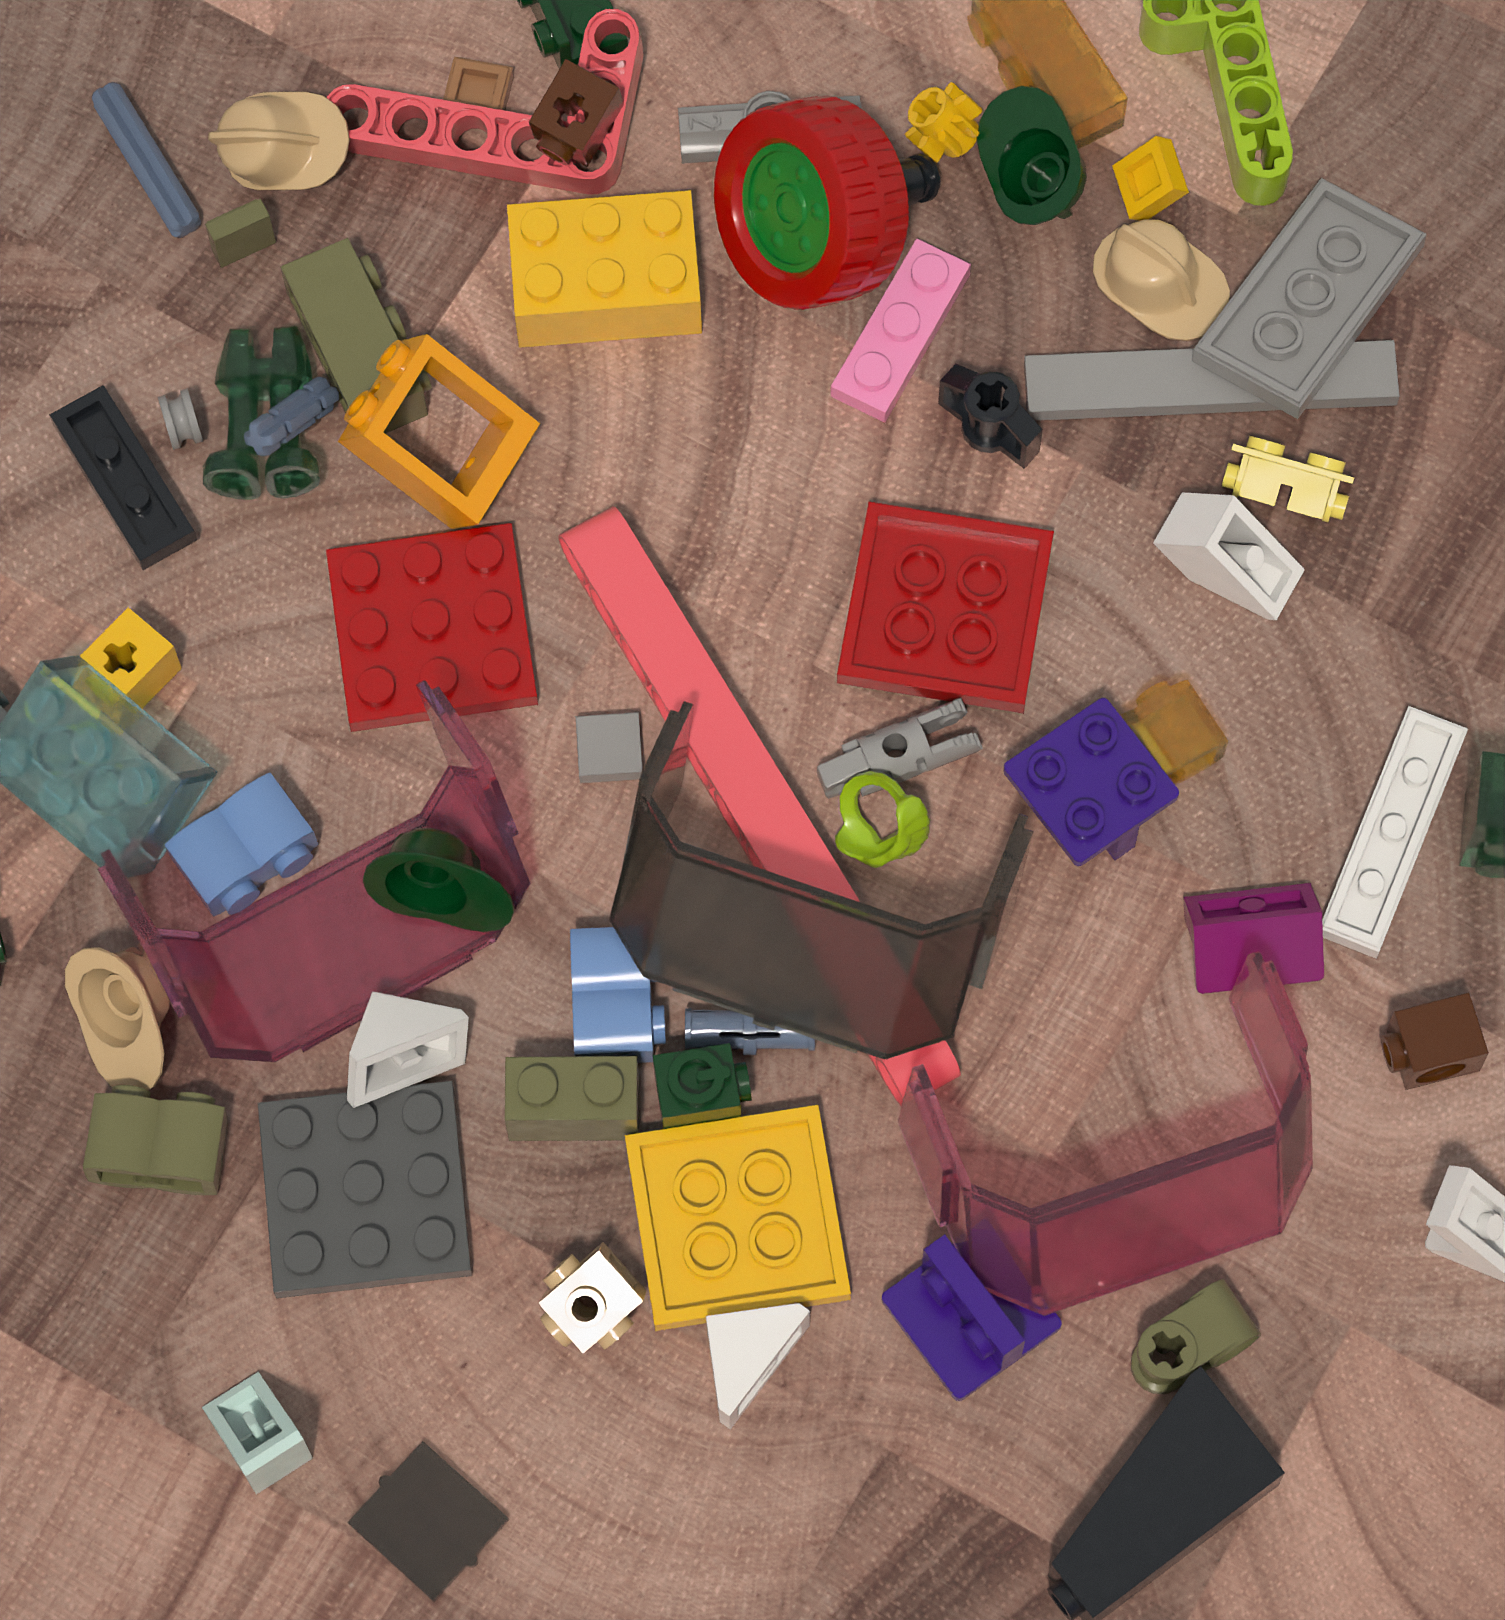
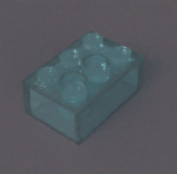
M79 655L40 661L0 724V783L115 881L153 872L167 851L165 844L180 831L218 773Z

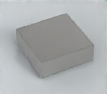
M639 712L575 716L580 783L643 779Z

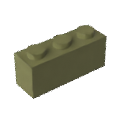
M348 238L280 266L286 293L332 387H336L339 391V402L345 414L356 397L366 390L369 391L380 374L376 370V365L384 351L396 340L407 339L403 324L394 306L389 305L383 308L375 293L376 290L382 288V285L370 257L366 254L358 258ZM422 370L384 430L385 434L428 415L424 392L431 390L432 386L426 371Z

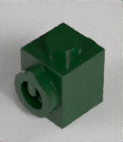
M730 1043L652 1055L663 1129L741 1117L740 1102L752 1101L746 1062L733 1063Z

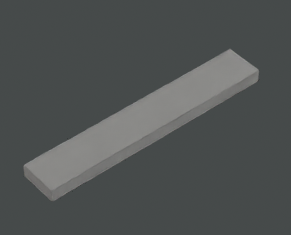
M1394 340L1354 342L1306 409L1397 405L1400 395ZM1193 349L1027 355L1024 357L1027 412L1035 421L1275 411L1280 409L1193 362Z

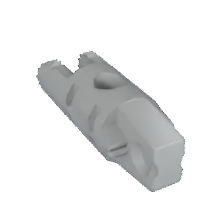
M962 699L950 701L907 718L905 721L897 722L874 731L867 736L864 735L841 745L844 752L843 755L817 766V776L826 797L830 799L841 795L844 785L860 773L868 771L886 774L897 781V783H901L921 773L944 766L983 749L976 733L972 734V732L959 735L931 747L929 746L925 735L953 725L966 716L967 710ZM892 750L904 752L902 756L896 758L887 755ZM868 785L864 786L860 793L864 797L883 790V788Z

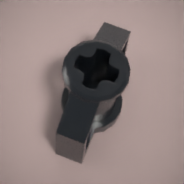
M955 363L940 380L938 404L962 422L961 431L964 440L972 448L985 453L1001 451L1023 469L1040 452L1043 429L1020 405V394L1017 385L1010 377L1000 372L991 371L980 374ZM1003 387L1005 391L1003 394V399L1001 400V393Z

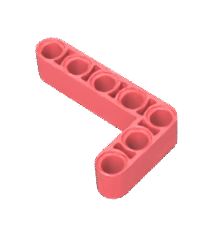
M605 9L596 13L589 20L585 29L578 66L619 87L624 103L598 150L607 155L605 163L593 172L579 170L575 166L576 161L573 159L570 160L568 165H563L545 154L534 161L519 159L516 156L518 147L524 141L535 139L529 125L532 115L356 84L337 87L326 98L337 105L342 114L352 108H362L368 111L366 122L361 127L348 130L350 139L348 151L351 153L583 194H601L608 191L617 182L621 171L643 61V44L635 20L627 12L619 9ZM612 33H620L630 39L628 47L618 54H606L599 49L601 41ZM579 109L575 116H568L567 121H563L564 126L568 128L572 121H579L583 124L585 122L583 111ZM412 118H420L428 122L427 129L420 138L404 140L398 137L399 129L405 121ZM481 129L487 133V138L480 148L473 151H465L457 147L458 139L465 131Z

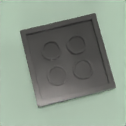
M452 1081L411 1085L355 1108L347 1101V1093L258 1103L273 1292L276 1299L472 1276L455 1094Z

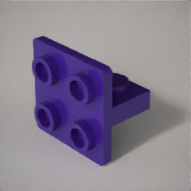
M1106 698L1098 699L1004 764L1003 769L1004 775L1076 866L1084 865L1104 850H1107L1114 860L1126 854L1136 846L1139 827L1177 801L1179 796V789Z
M984 1222L953 1243L950 1242L945 1234L923 1249L922 1265L882 1294L883 1305L956 1401H962L1057 1333L1062 1325L1059 1316L989 1224Z

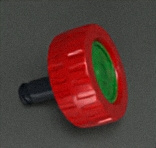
M834 96L793 99L750 112L746 118L738 122L727 136L718 157L714 178L716 220L723 245L731 262L747 285L758 295L775 305L794 310L828 306L869 293L888 278L899 261L904 248L908 230L909 206L917 202L924 203L933 200L938 194L941 185V175L936 163L927 155L916 154L909 158H898L893 145L883 129L867 112L857 105Z

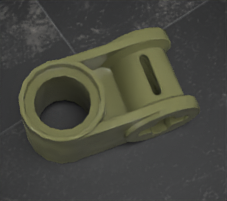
M1221 1279L1194 1294L1175 1311L1150 1325L1142 1333L1131 1357V1372L1135 1381L1144 1390L1153 1394H1168L1180 1388L1190 1374L1199 1367L1207 1371L1234 1358L1261 1337V1333L1224 1279ZM1155 1348L1161 1354L1172 1351L1177 1356L1172 1367L1166 1361L1160 1362L1157 1365L1151 1361Z

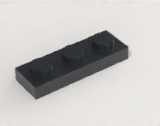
M104 385L49 414L53 426L142 570L197 541L194 529Z

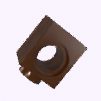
M1469 992L1394 1011L1386 1030L1387 1034L1381 1036V1045L1387 1067L1391 1073L1400 1072L1405 1090L1478 1072L1481 1070L1489 1054Z

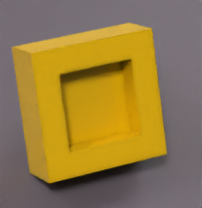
M1155 136L1112 165L1129 219L1138 221L1149 220L1189 193L1171 139Z

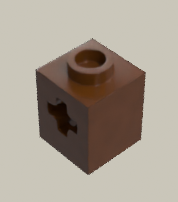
M565 59L529 120L533 136L539 141L536 145L537 149L563 165H568L570 160L573 159L588 167L624 105L619 87ZM579 109L582 110L585 122L582 124L579 121H572L568 128H566L562 120L563 114L575 116Z

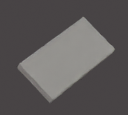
M1321 178L1195 346L1192 361L1298 419L1422 250L1427 234Z

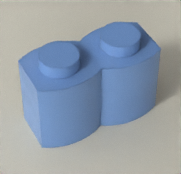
M270 772L244 786L217 809L187 825L165 844V847L172 861L214 917L224 911H227L230 915L236 914L250 906L260 895L258 888L266 880L278 874L282 878H288L298 873L312 860L313 855L311 851L318 845L312 828Z
M648 926L570 929L575 1057L637 1056L638 1063L653 1062V1045L666 1044L664 1005L652 1006L651 982H663L662 943H649Z

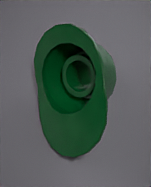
M1019 86L1003 91L987 106L980 119L978 127L980 133L977 136L980 159L998 205L1004 215L1018 224L1038 225L1055 217L1066 219L1072 216V207L1083 194L1087 176L1085 162L1079 153L1064 112L1055 98L1039 88Z
M417 828L401 833L396 837L388 854L376 857L366 866L362 880L367 894L378 905L394 913L430 919L466 930L479 932L500 930L511 922L515 911L512 898L504 887L484 871H481L480 859L473 849L467 846L459 837L439 829Z

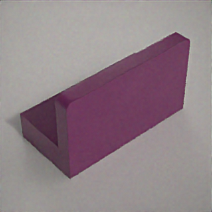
M1311 883L1183 897L1184 920L1193 943L1194 981L1199 993L1205 994L1313 982L1324 978L1322 910Z

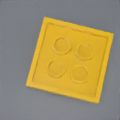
M819 1105L625 1135L655 1331L706 1323V1316L796 1303H800L804 1307L851 1300Z

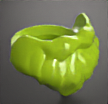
M868 771L855 775L844 785L840 795V812L844 824L835 835V844L845 855L856 858L872 868H878L893 860L912 856L928 839L931 820L927 815L928 812L924 803L917 796L906 795L894 779L883 773ZM875 785L882 787L890 793L897 805L898 830L882 840L873 827L862 817L858 808V795L864 786Z

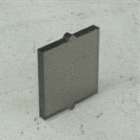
M422 1441L391 1476L383 1475L380 1477V1488L348 1521V1525L429 1599L435 1602L466 1567L474 1568L478 1565L477 1555L504 1527L509 1518Z

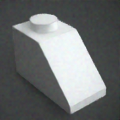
M1182 492L1153 542L1190 581L1267 620H1277L1305 570L1234 495Z

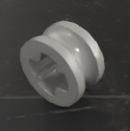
M188 388L180 390L179 397L173 400L168 399L165 395L159 396V404L173 450L181 448V443L186 439H192L196 444L203 442Z

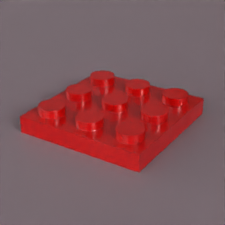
M868 502L837 671V683L949 702L961 698L964 704L1024 714L1054 531Z
M512 523L326 549L347 714L351 732L538 705Z

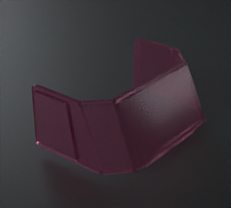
M425 680L416 684L448 763L446 771L421 813L201 932L156 928L110 849L100 853L105 865L97 870L126 927L178 1018L184 1015L187 1016L210 1058L277 1062L300 1048L302 1052H305L362 1021L372 991L404 998L473 960L472 954L497 941L504 927L496 931L479 932L458 928L430 919L394 913L378 905L367 894L362 881L366 866L376 857L388 854L398 835L417 828H434L447 831L459 837L467 846L472 848L480 859L481 871H484L504 887L511 896L515 909L531 884L512 838L519 833L491 762L439 686L431 689Z
M1259 951L1248 954L1229 996V1001L1276 1112L1277 1119L1275 1124L1033 1208L971 1184L924 1065L912 1067L898 1118L900 1129L939 1227L947 1226L956 1250L989 1293L1046 1316L1283 1232L1313 1169L1312 1095L1310 1067L1306 1060L1308 1042L1272 960L1264 962Z

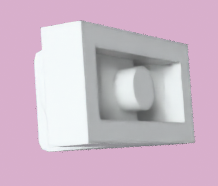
M1449 1165L1426 1223L1431 1229L1425 1241V1247L1432 1253L1505 1282V1196L1472 1169Z

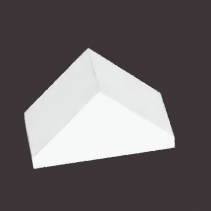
M372 991L349 1053L347 1101L355 1108L465 1064L469 1017L462 1009Z
M800 1303L706 1316L719 1420L728 1429L731 1430L810 1326V1311Z

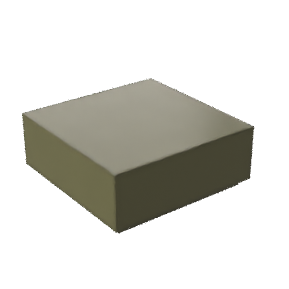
M255 199L207 221L205 224L212 252L221 268L276 243L270 215L261 199Z

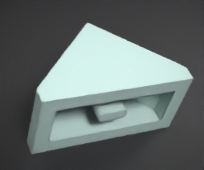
M259 1372L202 1407L256 1494L313 1459L298 1429Z

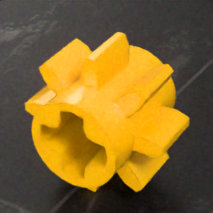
M952 82L946 86L944 91L937 87L925 89L910 104L908 120L913 127L905 133V136L935 163L942 158L943 153L952 158L962 156L977 141V136L980 132L978 131L979 125L974 119L982 113V108Z

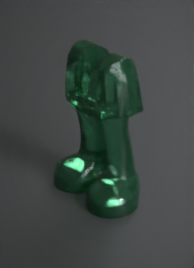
M297 326L275 327L273 332L272 358L256 359L251 328L229 329L215 376V385L219 392L228 398V436L226 449L209 454L204 462L203 485L209 491L240 500H253L261 495L259 455L256 454L252 446L246 445L244 433L249 430L250 423L258 418V401H270L271 409L296 390L303 389V386L312 380L310 360ZM300 434L287 443L281 444V447L270 454L266 460L265 484L268 492L275 498L297 497L319 486L321 473L319 461L310 450L302 448Z

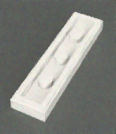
M1408 706L1323 916V938L1377 959L1468 728Z

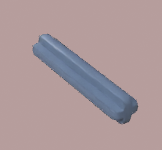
M111 82L103 88L94 91L92 101L95 110L171 235L176 238H182L188 233L196 231L201 225L197 209L121 85Z

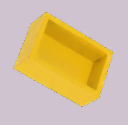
M691 190L507 205L514 313L519 348L702 333L701 300Z

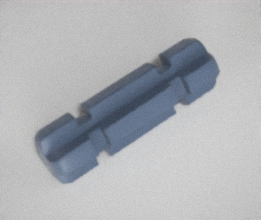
M324 377L312 379L303 386V389L296 390L269 409V414H262L252 421L249 425V430L244 433L246 445L252 446L259 456L272 454L281 447V444L287 443L316 422L315 419H320L331 412L334 408V403L339 400L338 389L331 387Z

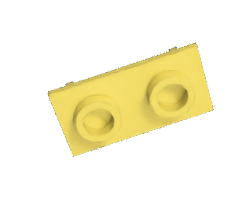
M1249 436L1246 447L1233 444L1231 450L1242 453L1243 458L1241 465L1228 463L1222 487L1233 489L1232 495L1275 506L1280 486L1284 484L1293 487L1287 510L1319 518L1327 523L1330 517L1343 519L1349 496L1337 493L1340 481L1353 484L1354 477L1343 475L1346 462L1314 453H1309L1306 464L1282 458L1285 445Z

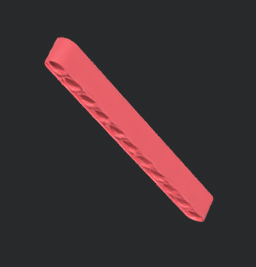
M613 506L560 534L558 539L571 568L896 1101L904 1108L961 1076L958 1063L946 1040L620 511Z

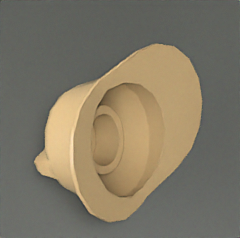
M266 92L246 97L230 106L218 123V129L208 133V140L217 145L218 154L223 164L229 169L232 177L242 186L256 190H305L323 185L334 177L346 160L350 142L347 121L338 106L323 95L309 92Z
M1145 219L1129 225L1123 224L1102 240L1094 254L1093 274L1099 289L1112 302L1123 308L1147 328L1167 339L1190 341L1202 338L1229 302L1230 289L1224 273L1209 257L1189 243L1175 226L1161 220Z
M99 947L83 948L70 957L65 968V988L71 1005L77 1014L91 1058L98 1072L111 1087L131 1085L150 1090L155 1087L163 1070L164 1049L159 1029L170 1006V991L166 980L157 966L145 956H142L136 947L125 948L115 953Z

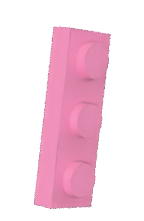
M916 238L832 383L831 397L885 423L969 278L971 264Z

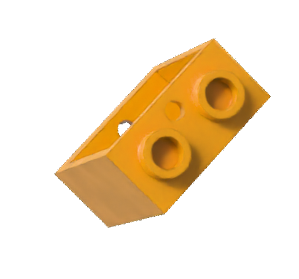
M428 334L401 341L396 340L384 351L378 360L376 370L380 374L371 389L358 395L347 409L344 420L349 424L338 439V442L449 528L455 529L478 525L540 423ZM422 370L426 371L490 422L452 484H449L384 433L387 425Z

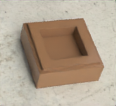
M454 57L443 100L506 111L514 79L513 67Z

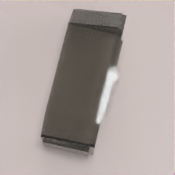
M684 701L679 712L670 710L640 775L622 870L609 917L610 923L642 976L671 986L673 991L754 1018L753 1024L774 1031L776 1026L854 1053L860 1051L884 1060L954 1038L973 988L983 989L1015 907L1034 832L1026 829L1029 816L1019 813L983 906L923 924L681 842L667 820L683 783L694 704Z

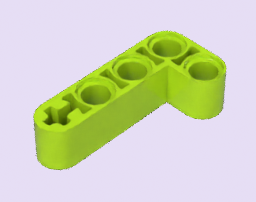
M1143 0L1139 36L1142 43L1150 51L1160 55H1173L1199 50L1204 52L1232 183L1237 195L1252 205L1266 206L1276 202L1283 196L1287 187L1293 160V149L1259 0ZM1230 4L1238 10L1233 12L1218 9L1216 5ZM1172 13L1179 19L1166 21L1159 18L1157 14ZM1241 56L1251 63L1237 65L1230 62L1227 58ZM1252 109L1258 111L1262 117L1257 119L1247 118L1238 111ZM1262 149V165L1259 161H1254L1255 153Z

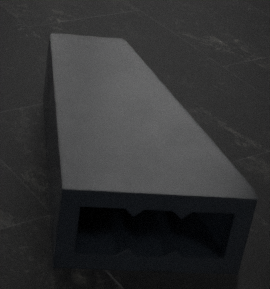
M1199 1367L1190 1374L1051 1563L1048 1576L1054 1584L1048 1587L1047 1591L1056 1606L1068 1620H1074L1078 1616L1081 1620H1102L1279 1486L1285 1472L1202 1367Z

